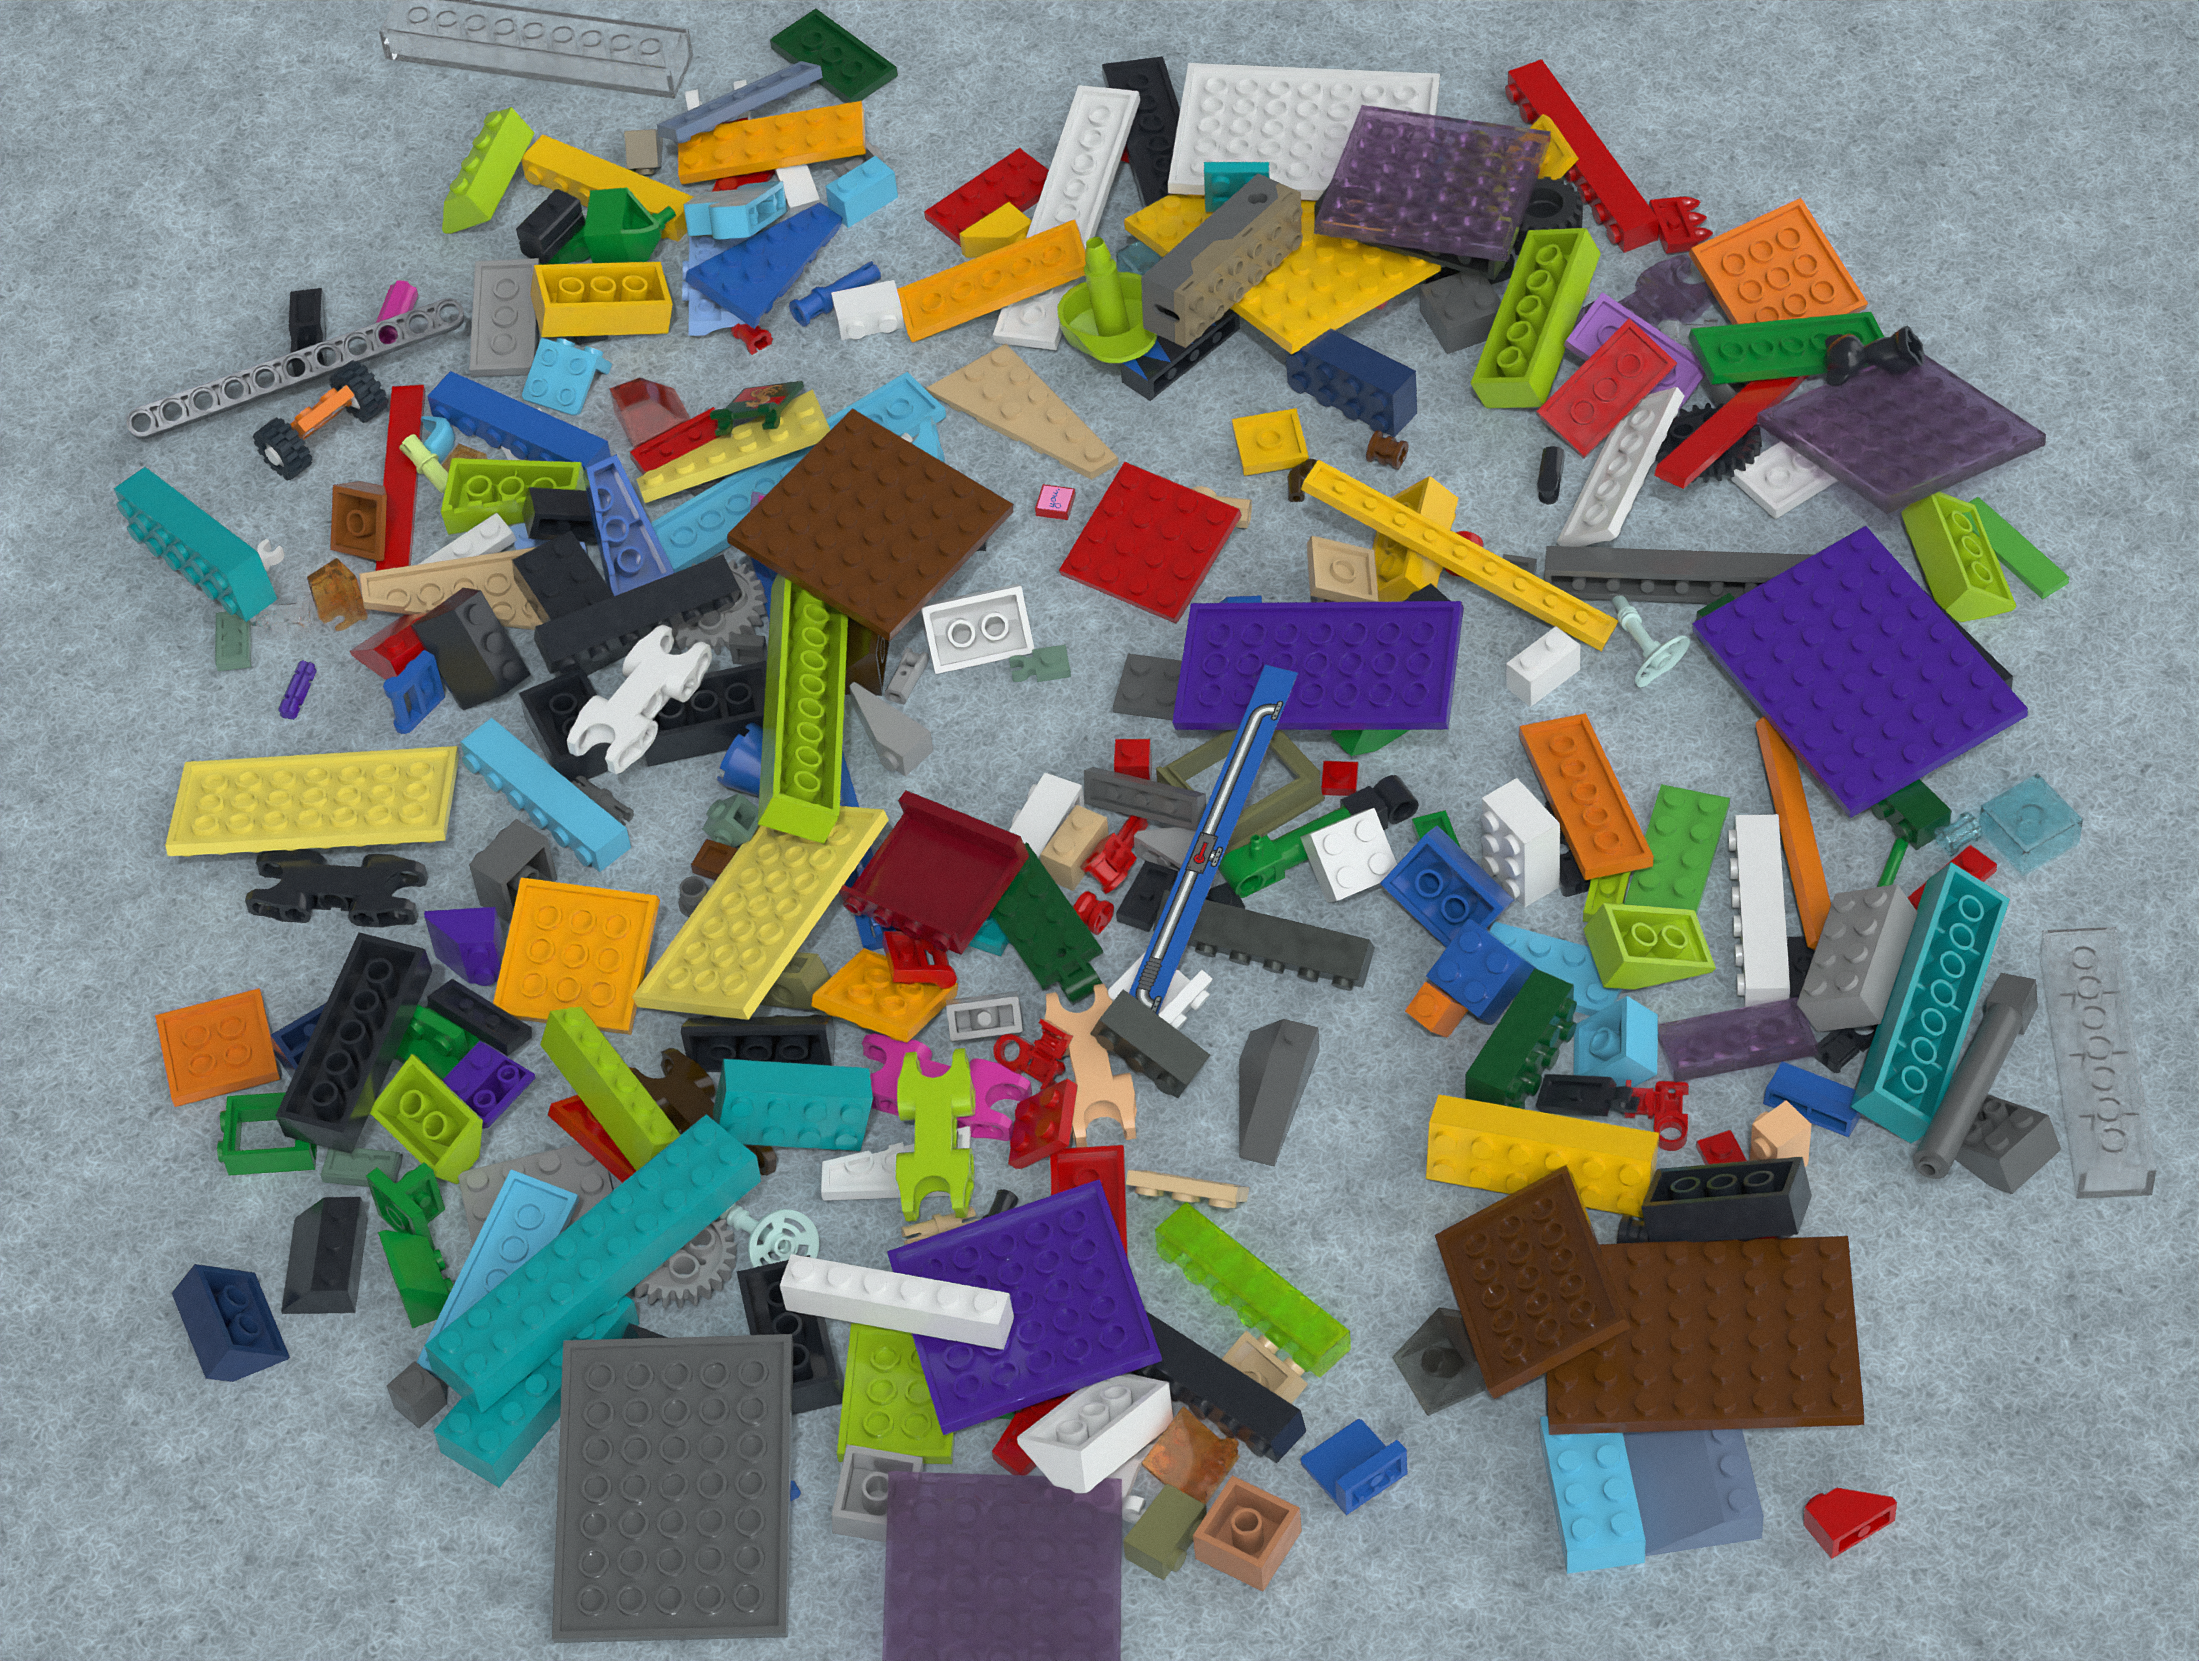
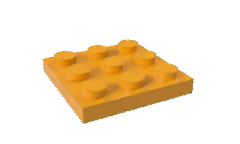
M863 948L813 994L811 1006L825 1011L830 1016L846 1019L862 1028L872 1029L888 1035L893 1040L907 1043L946 1006V1000L954 999L957 996L958 983L951 988L943 989L936 983L907 985L893 982L886 956Z

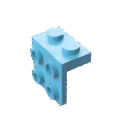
M541 337L522 392V397L526 401L574 416L578 415L582 411L595 371L607 375L610 372L612 363L602 358L604 352L588 346H585L584 350L574 348L575 343L557 337L555 342Z

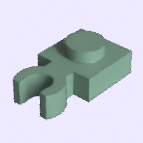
M1066 644L1032 649L1033 657L1031 658L1022 655H1015L1009 658L1010 668L1022 667L1021 670L1011 671L1013 682L1025 681L1032 675H1036L1037 682L1071 677Z

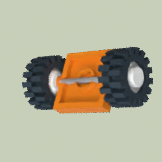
M351 360L329 378L331 390L325 393L312 409L310 406L305 408L290 424L288 422L285 424L284 419L275 417L256 431L253 439L255 440V446L259 448L257 450L258 453L264 456V462L266 464L269 463L273 471L276 470L277 474L283 475L287 481L292 480L312 464V456L309 454V448L304 446V440L337 416L345 407L348 413H352L362 423H367L387 408L388 399L385 397V390L380 388L382 386L381 383L374 379L375 375L372 372L369 373L365 365L361 366L359 361Z

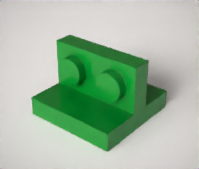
M418 1004L394 1059L404 1064L411 1054L416 1055L435 1075L443 1080L479 1041L485 1042L430 1009L428 1005L424 1008Z
M423 1162L416 1169L408 1171L396 1184L378 1167L368 1173L366 1179L378 1215L396 1232L427 1237L432 1251L435 1250L428 1223L445 1210L434 1170Z

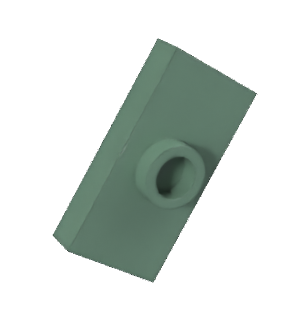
M227 611L216 613L215 664L217 671L251 667V619L245 622L236 614L230 615Z
M328 1148L320 1176L324 1183L369 1187L366 1175L378 1167L395 1183L402 1158L400 1152L354 1148L352 1154Z

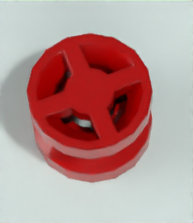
M1090 891L1082 893L1073 906L1084 924L1088 926L1089 931L1095 935H1099L1110 923L1114 913V905L1111 902L1097 900L1096 895Z

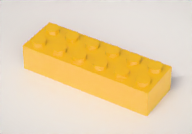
M1438 1094L1429 1121L1426 1179L1512 1194L1566 1165L1573 1174L1585 1208L1644 1218L1641 1206L1656 1172L1659 1133Z

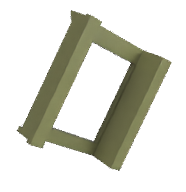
M1227 730L1165 767H1157V782L1193 790L1186 780L1227 757L1238 730ZM1282 730L1274 731L1268 746L1298 778L1241 811L1223 857L1232 850L1249 844L1252 835L1257 834L1263 837L1325 800V797L1321 794L1320 771Z

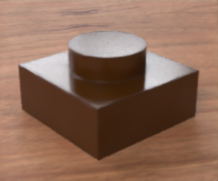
M706 839L691 863L692 873L716 881L738 849Z

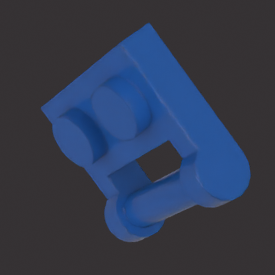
M425 650L414 660H411L397 677L388 678L383 684L385 695L390 698L393 707L395 730L400 734H407L413 731L445 698L435 656ZM406 692L408 693L410 704L412 707V709L409 712L407 710L405 699L403 696Z

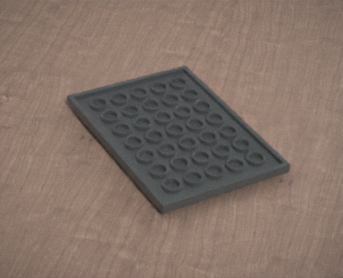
M792 1334L563 1341L552 1640L554 1643L788 1637L793 1388Z

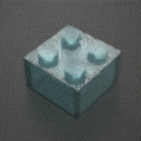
M2037 773L1981 805L1978 831L2022 876H2025L2080 844L2083 819Z

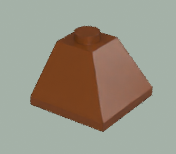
M364 481L333 485L330 550L377 561L384 560L387 503L385 486Z

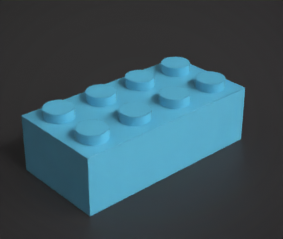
M1548 1416L1540 1417V1443L1567 1574L1645 1563L1646 1540L1623 1433L1549 1435Z

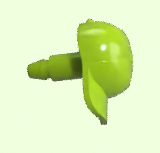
M1092 237L1086 242V265L1084 266L1086 281L1069 289L1062 296L1057 306L1060 329L1072 347L1093 356L1099 361L1123 363L1139 358L1153 347L1157 339V334L1143 328L1142 275L1118 272L1116 262L1111 258V253L1101 237Z

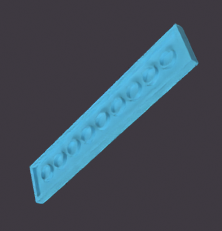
M905 372L827 418L826 421L831 430L853 408L878 424L888 423L893 433L900 437L904 433L914 437L919 434L922 417L931 416L935 423L946 418V411L908 372ZM815 445L740 470L651 522L674 572L689 568L694 563H702L731 546V544L727 543V534L750 512L752 491L768 494Z

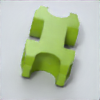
M955 1049L950 1069L942 1076L935 1078L922 1075L917 1052H906L898 1078L897 1104L901 1121L915 1120L914 1152H902L896 1155V1181L899 1186L903 1215L906 1222L917 1221L920 1204L924 1197L932 1192L942 1191L950 1194L955 1218H966L975 1187V1165L972 1148L957 1149V1117L974 1116L976 1105V1091L972 1083L966 1049Z

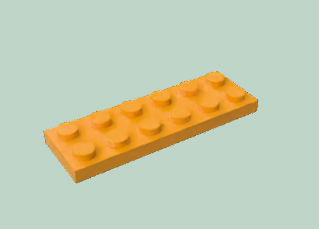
M862 101L715 125L716 128L712 131L699 132L691 136V140L678 143V177L682 185L866 154L865 119Z
M1071 220L898 288L897 292L905 326L912 343L1085 276L1086 249L1076 220Z

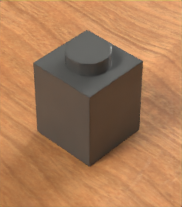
M415 1361L387 1385L394 1408L419 1429L447 1405L440 1382Z

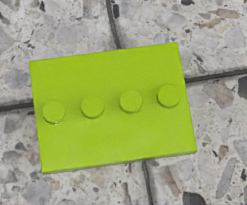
M851 1323L837 1445L838 1462H843L846 1445H853L923 1457V1464H952L955 1432L946 1435L942 1433L912 1333Z

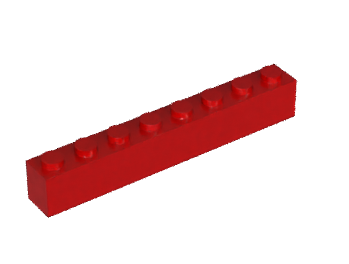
M1540 59L1508 71V85L1505 86L1506 96L1510 103L1517 104L1523 121L1525 123L1530 122L1533 125L1542 114L1550 117L1579 158L1564 174V177L1568 183L1573 182L1577 187V191L1581 195V201L1588 203L1592 208L1595 221L1605 226L1610 242L1612 244L1617 243L1623 253L1657 241L1659 232L1658 217L1544 61Z

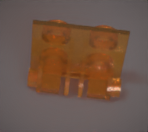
M1183 1406L1142 1461L1141 1465L1164 1485L1168 1483L1206 1505L1240 1458L1237 1449L1239 1442L1235 1438L1227 1436L1225 1439H1220Z

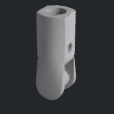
M908 647L904 650L899 665L885 690L884 695L888 701L906 704L918 679L929 662V654L927 652H922L921 654L914 653L912 648Z

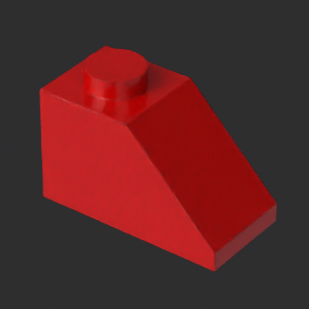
M1837 1487L1827 1494L1819 1493L1808 1501L1804 1510L1803 1525L1829 1557L1833 1559L1894 1522L1897 1502L1891 1496Z

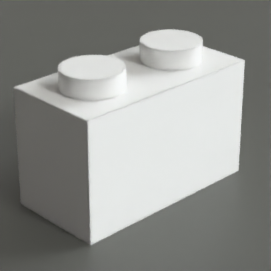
M894 280L831 293L841 340L860 339L866 335L880 332L890 333L896 329L904 328L902 307Z
M1555 626L1506 663V688L1528 706L1532 707L1580 670V644Z

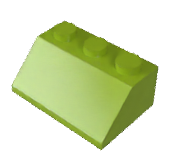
M411 1054L374 1102L370 1114L421 1164L425 1162L433 1169L435 1177L458 1184V1176L464 1171L469 1170L480 1156L483 1120L416 1055Z

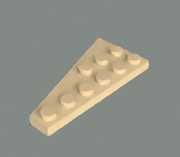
M1006 343L925 388L935 399L949 404L950 408L971 415L983 425L1017 442L1020 440L1031 446L1032 450L1040 454L1045 453L1059 460L1060 464L1091 480L1119 464L1118 457Z
M536 547L360 573L364 608L402 614L428 613L464 587L482 591L502 626L535 630L536 626L543 623L514 581L512 559Z

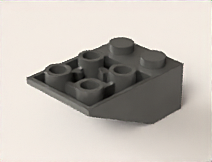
M1988 1094L1955 1160L1990 1187L2013 1194L2061 1150L2049 1115Z

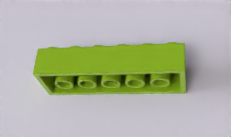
M1587 228L1528 231L1470 383L1485 408L1541 407L1546 402L1566 349L1564 346L1565 341L1572 333L1601 255Z

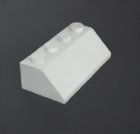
M1125 1373L1081 1388L1017 1437L1018 1445L1054 1486L1070 1489L1075 1493H1087L1174 1424L1169 1382Z

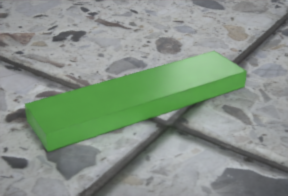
M1976 497L1968 502L1976 506L1997 559L2042 600L2069 584V576L1980 497ZM1962 513L1970 521L1972 532L1980 537L1971 513Z

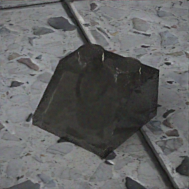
M1439 1307L1392 1356L1428 1416L1477 1395L1487 1388L1460 1310Z

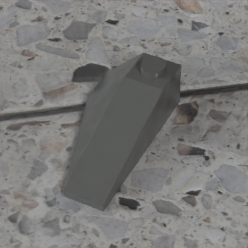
M1282 1019L1250 1031L1239 1059V1158L1275 1167L1320 1051L1318 1027Z

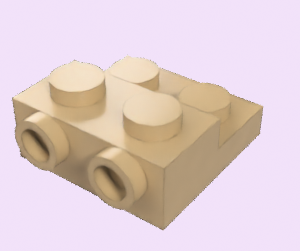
M1245 1331L1222 1358V1360L1291 1404L1308 1385L1301 1378L1305 1371L1291 1358L1287 1357L1282 1362L1274 1355L1279 1348L1263 1334L1256 1339L1248 1331Z

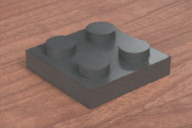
M1128 653L1113 703V712L1173 721L1182 660Z

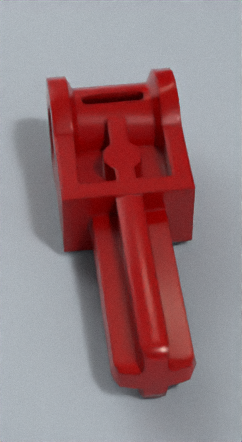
M1130 815L1118 833H1112L1100 840L1093 852L1082 863V871L1089 872L1100 883L1101 891L1104 894L1111 892L1125 879L1128 870L1137 859L1131 851L1135 845L1134 835L1138 831H1145L1148 826L1146 818Z

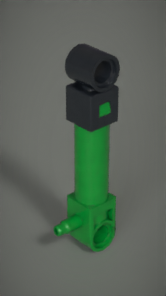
M1387 776L1381 779L1373 788L1367 786L1340 799V808L1274 840H1270L1267 835L1263 837L1257 834L1252 835L1249 844L1232 850L1222 858L1218 870L1235 894H1239L1240 898H1245L1284 879L1286 870L1309 860L1301 841V836L1372 808H1375L1383 830L1388 829V820L1392 824H1398L1412 817L1418 810V800L1399 776Z

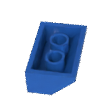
M1438 826L1427 832L1380 882L1446 948L1469 918L1487 929L1514 901L1494 879Z

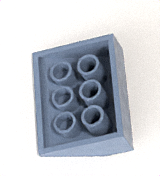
M1742 1429L1623 1433L1646 1540V1556L1762 1539L1764 1515Z

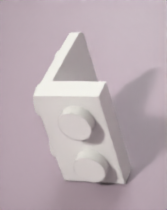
M1145 953L1110 987L1108 996L1112 1001L1116 999L1123 989L1129 993ZM1176 969L1158 1015L1179 1030L1187 1020L1186 1013L1191 1008L1197 1011L1208 999L1210 994L1206 990L1213 979L1201 970L1190 981Z

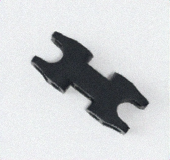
M308 849L267 851L257 856L255 864L258 867L259 875L264 878L281 879V881L269 889L251 890L246 895L245 903L249 913L273 918L281 922L307 923L311 919L313 909L331 910V908H341L340 911H349L348 919L356 926L384 928L396 925H413L417 923L419 915L416 910V904L406 898L394 897L392 894L403 887L425 886L428 874L425 865L392 854H368L363 858L361 867L325 865L326 860L324 856ZM267 863L277 864L280 867H273ZM408 871L415 873L416 875L405 874L402 872ZM258 903L269 904L271 906H262ZM394 911H402L406 913V915L398 914Z

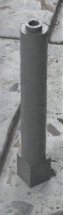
M2000 973L1986 1001L1987 1013L1913 1156L1914 1167L1923 1176L1941 1179L1948 1174L2017 1035L2025 1034L2038 1008L2036 979Z

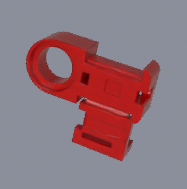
M1040 1019L1038 1023L1042 1025L1041 1029L1045 1030L1042 1031L1041 1039L1031 1043L1023 1037L1005 1034L995 1042L993 1054L999 1064L1020 1075L1023 1072L1043 1083L1040 1089L1045 1090L1057 1084L1053 1079L1056 1075H1062L1065 1070V1064L1056 1061V1059L1061 1060L1074 1036L1049 1020ZM1015 1041L1019 1045V1055L1015 1060L1008 1061L1004 1054L1005 1047L1008 1043Z
M1626 1080V1086L1631 1087V1080ZM1658 1081L1655 1085V1091H1653L1654 1088H1633L1631 1097L1640 1098L1639 1106L1635 1113L1625 1112V1118H1635V1114L1648 1115V1119H1653V1115H1655L1654 1132L1659 1133L1658 1147L1666 1151H1676L1684 1147L1688 1137V1114H1683V1095H1689L1688 1083ZM1674 1089L1676 1092L1669 1093L1668 1090ZM1666 1128H1675L1680 1131L1681 1136L1674 1140H1668L1660 1133Z

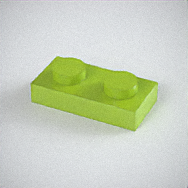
M1632 871L1591 879L1583 911V922H1589L1603 903L1624 904Z

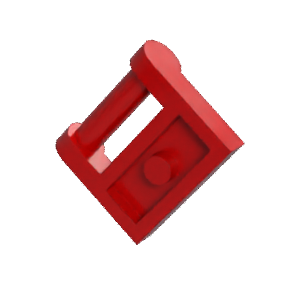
M884 931L882 944L893 982L907 985L936 983L943 989L951 988L956 984L957 976L954 968L949 965L946 952L937 949L924 939L919 938L915 940L900 931ZM924 950H927L932 955L935 965H928Z

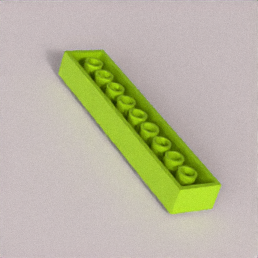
M777 574L771 588L757 824L824 844L840 813L848 616L780 574Z

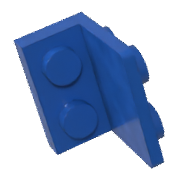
M1362 1419L1355 1420L1300 1458L1303 1468L1346 1516L1408 1474L1407 1449L1398 1440H1395L1386 1447Z

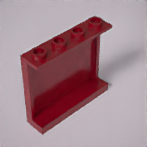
M905 790L898 800L903 815L851 888L842 885L839 890L844 901L843 905L854 915L860 916L864 914L873 918L875 922L883 927L889 928L893 926L902 930L905 935L912 939L918 940L921 938L929 941L934 947L943 952L950 950L962 955L1028 859V851L1021 836Z

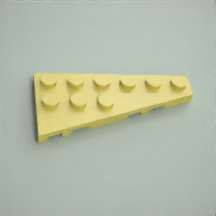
M813 389L792 399L782 410L778 428L763 430L762 424L765 422V415L759 416L735 427L730 434L722 435L637 478L636 480L644 502L647 503L817 444L830 431V428Z

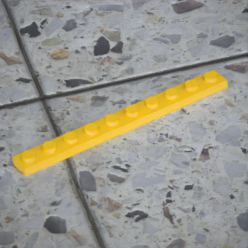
M1319 459L1303 482L1302 491L1545 622L1557 626L1562 631L1601 652L1619 622L1615 618Z

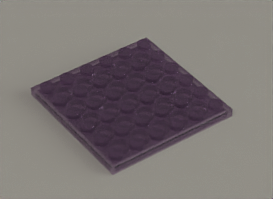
M1361 105L1315 220L1314 234L1508 262L1550 144L1551 131Z
M1925 354L1923 366L1914 367L1904 375H1890L1882 368L1871 365L1863 368L1858 376L1849 379L1842 386L1833 387L1825 384L1757 413V424L1886 514L2045 446L2046 434Z
M888 1471L882 1661H1121L1122 1479L1105 1478L1091 1491L1075 1493L1070 1489L1054 1486L1046 1476Z

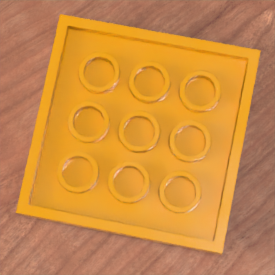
M521 878L493 1004L519 1020L547 1023L550 1011L582 1007L600 1031L631 1035L637 1005L632 996L643 982L660 903L659 897L643 893Z

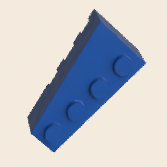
M617 454L587 467L583 473L584 484L605 581L614 596L675 573Z

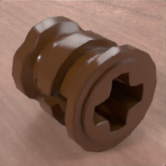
M1377 430L1369 441L1366 460L1373 462L1377 459L1379 464L1387 466L1389 463L1392 464L1394 469L1399 470L1407 457L1409 444L1404 440L1397 442L1395 437L1389 435L1385 438L1382 431Z

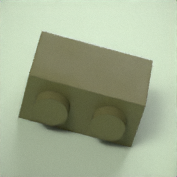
M1167 1483L1124 1538L1125 1559L1164 1581L1171 1571L1177 1572L1184 1564L1187 1556L1186 1551L1194 1542L1193 1534L1207 1514L1206 1505Z

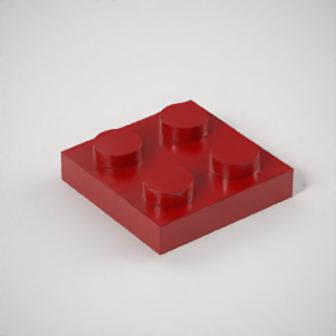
M1067 1078L1017 1103L1013 1134L1010 1140L1008 1160L1010 1166L1015 1169H1023L1069 1146L1077 1084Z

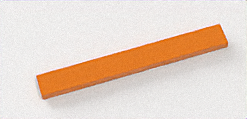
M1763 716L1755 723L1775 811L1779 815V828L1807 947L1816 950L1831 907V901L1795 752Z

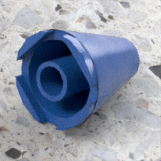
M750 723L745 726V728L750 730L747 735L743 737L738 734L727 750L720 765V769L725 771L724 777L717 776V781L726 787L759 797L763 729L755 723Z

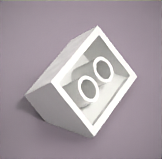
M1019 584L926 603L920 610L923 630L935 674L1008 659L1015 655L1031 654L1032 649H1034L1022 587Z

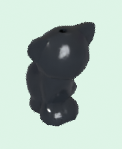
M1909 326L1900 328L1891 337L1876 339L1865 346L1855 335L1851 334L1831 335L1825 340L1827 350L1823 360L1828 371L1826 383L1833 387L1842 386L1849 379L1858 376L1865 364L1880 367L1890 375L1899 376L1910 372L1914 367L1923 366L1924 362L1923 344Z

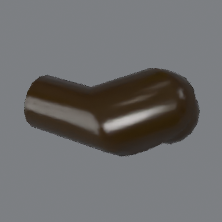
M1307 459L1289 472L1287 481L1288 500L1290 502L1304 501L1305 492L1301 488L1317 460Z

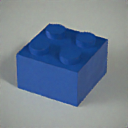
M1469 918L1427 973L1426 977L1478 1018L1493 1025L1536 967L1485 927Z

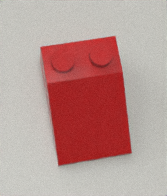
M427 613L401 616L350 650L351 655L385 680L397 677L411 660H414L425 650L410 625Z

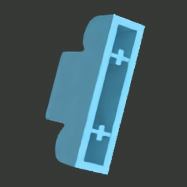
M783 181L751 183L739 186L737 190L704 192L683 204L688 236L712 234L713 239L751 237L787 212Z

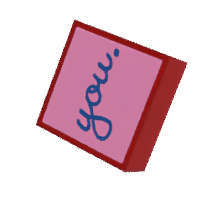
M1043 484L1035 507L1036 516L1068 520L1076 497L1075 488Z

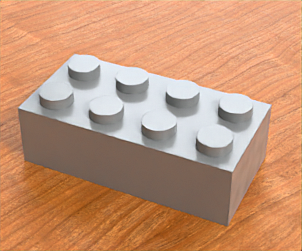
M1898 884L1835 894L1797 1005L1817 1032L1881 1024L1918 914Z

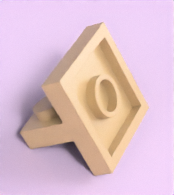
M1317 536L1310 537L1306 544L1310 596L1318 597L1317 602H1379L1374 550Z

